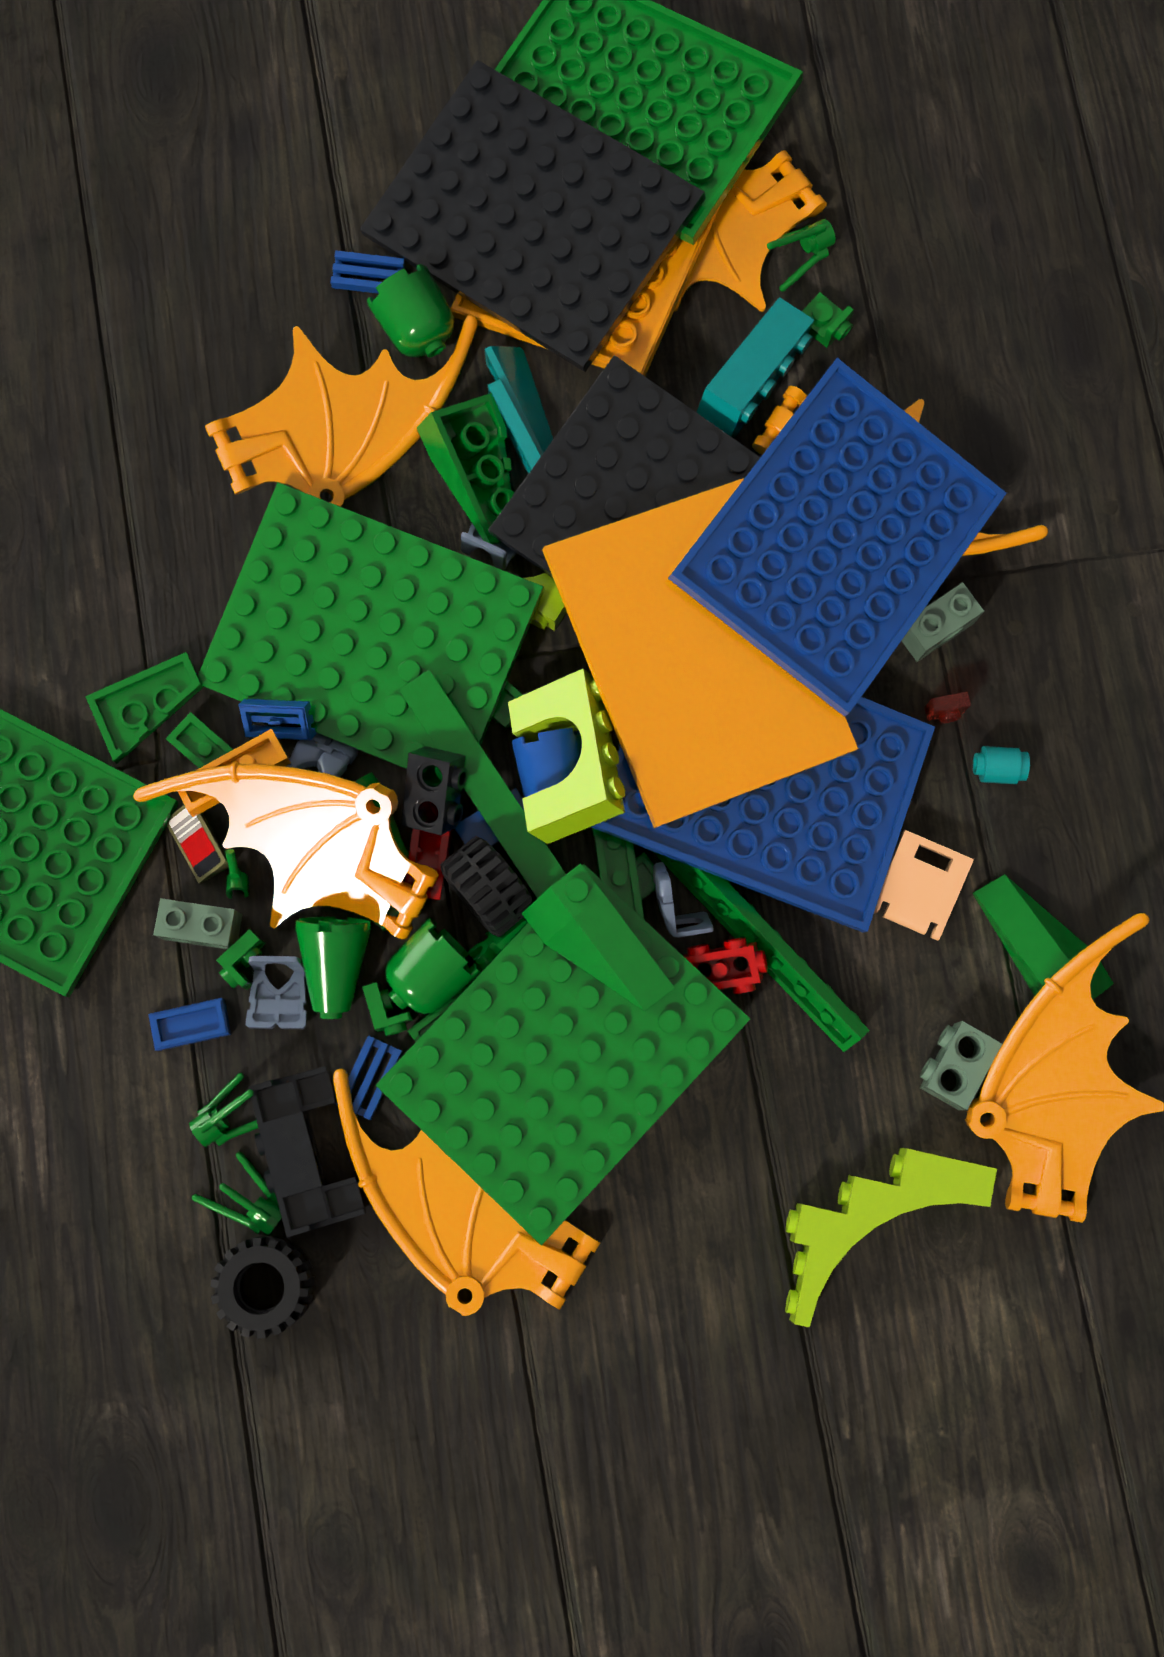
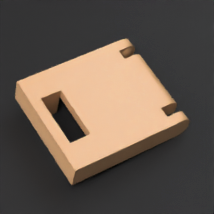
M904 830L894 850L874 914L878 913L883 901L889 904L882 916L883 918L922 935H925L930 923L933 922L935 926L930 938L938 941L974 859ZM921 846L951 859L945 871L914 858L918 847Z

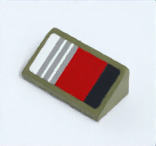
M183 805L170 816L167 827L199 884L229 868L226 854L203 812L192 817L185 805Z

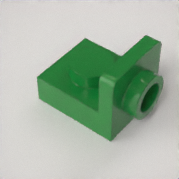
M821 292L802 311L814 319L809 334L826 348L835 339L839 342L842 341L853 327L850 321L854 309L848 305L842 311Z
M250 929L216 960L223 967L219 974L232 988L240 985L248 990L252 986V983L239 968L242 965L246 968L249 967V957L261 956L262 951L260 949L266 944Z
M377 982L362 987L375 1031H384L386 1036H390L407 1030L406 1023L413 1022L410 1012L389 1018L388 1012L393 1011L394 1007L388 995V989L381 990Z

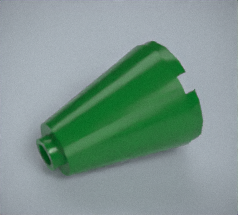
M329 916L305 917L296 920L295 929L313 1011L320 1012V1018L341 1019L343 1018V1012L350 1011L371 931V920L347 917V920Z

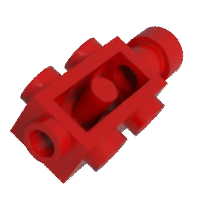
M745 937L726 940L723 942L724 947L710 949L709 944L691 946L687 948L688 954H683L698 970L701 963L709 964L712 972L710 975L704 976L719 990L732 987L734 994L756 990L755 983H761L763 979L762 973L768 972L764 950L758 951L757 943H747ZM737 957L747 959L748 967L746 969H739L735 965Z

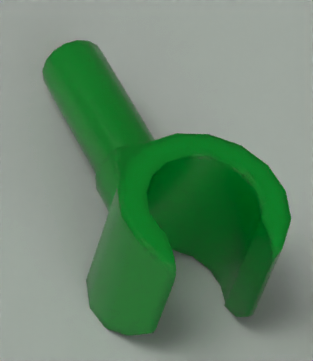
M228 849L225 851L229 867L226 881V896L232 899L233 890H242L244 896L247 897L249 877L246 873L240 872L234 849Z

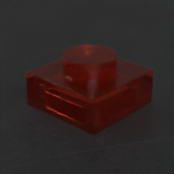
M968 691L932 698L925 706L928 721L939 719L940 723H949L961 719V714L971 706Z

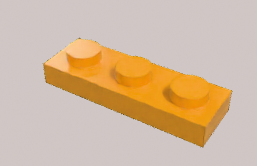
M270 729L197 770L231 765L233 762L284 767L291 764L276 734ZM178 791L187 811L192 817L220 803L215 797L206 793Z

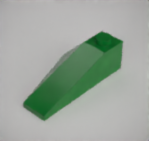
M492 393L431 412L417 427V431L430 460L483 541L495 545L501 543V541L489 534L488 529L512 498L514 492L511 490L509 471L512 470L511 460L507 458L505 439L507 438L506 425Z
M581 863L550 886L521 913L545 945L643 1011L648 1010L675 989Z
M1005 874L972 893L1034 996L1045 985L1044 980L1046 978H1051L1074 956L1087 947L1083 941ZM1101 962L1097 966L1090 983L1091 998L1093 1000L1114 984Z

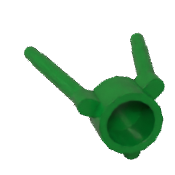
M821 219L799 230L786 233L781 238L767 244L768 249H774L800 240V244L806 253H814L807 262L779 287L781 292H784L818 261L829 256L827 248L835 244L836 237L834 229L828 220Z
M238 1073L206 1106L197 1111L199 1116L189 1122L192 1133L204 1147H207L214 1141L218 1146H221L229 1139L258 1128L257 1120L229 1131L225 1130L230 1126L226 1116L254 1095V1091L251 1089L238 1096L221 1110L216 1108L243 1080V1073Z
M237 1152L236 1158L268 1199L265 1200L260 1196L253 1203L225 1183L220 1184L219 1189L248 1210L246 1214L248 1217L198 1194L192 1195V1200L249 1227L256 1234L262 1231L269 1236L282 1219L275 1192H269L266 1181L242 1152Z

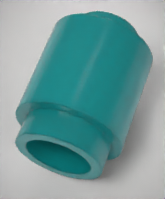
M983 746L980 753L974 754L973 774L979 775V780L982 783L1017 784L1018 781H1026L1030 770L1028 752H1021L1019 748Z

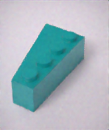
M779 297L707 385L696 413L735 439L744 425L751 420L762 400H766L777 384L778 378L780 376L784 377L795 361L793 357L796 353L802 355L813 338L809 331L814 319Z

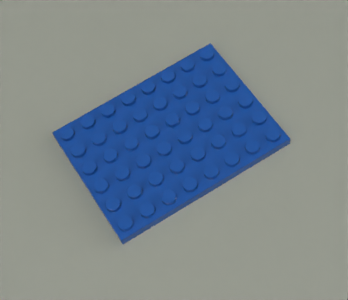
M836 358L668 579L845 717L854 708L1007 493L839 358Z
M861 697L851 712L845 716L858 750L657 828H654L619 743L617 748L619 763L616 765L618 776L625 788V797H623L625 813L593 825L591 828L852 929L868 932L935 726Z

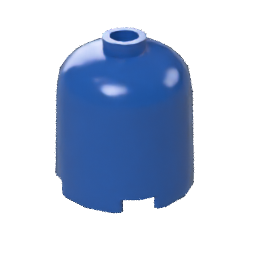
M573 728L541 732L538 733L539 741L525 743V737L512 740L524 798L558 784L573 771L580 758L582 739L579 731H573Z

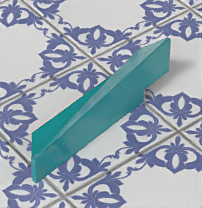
M490 346L485 348V359L495 382L488 384V394L492 393L506 425L507 435L529 474L553 441V436L524 350L520 347Z

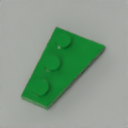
M185 652L85 697L112 760L118 764L197 694L203 686L190 656Z

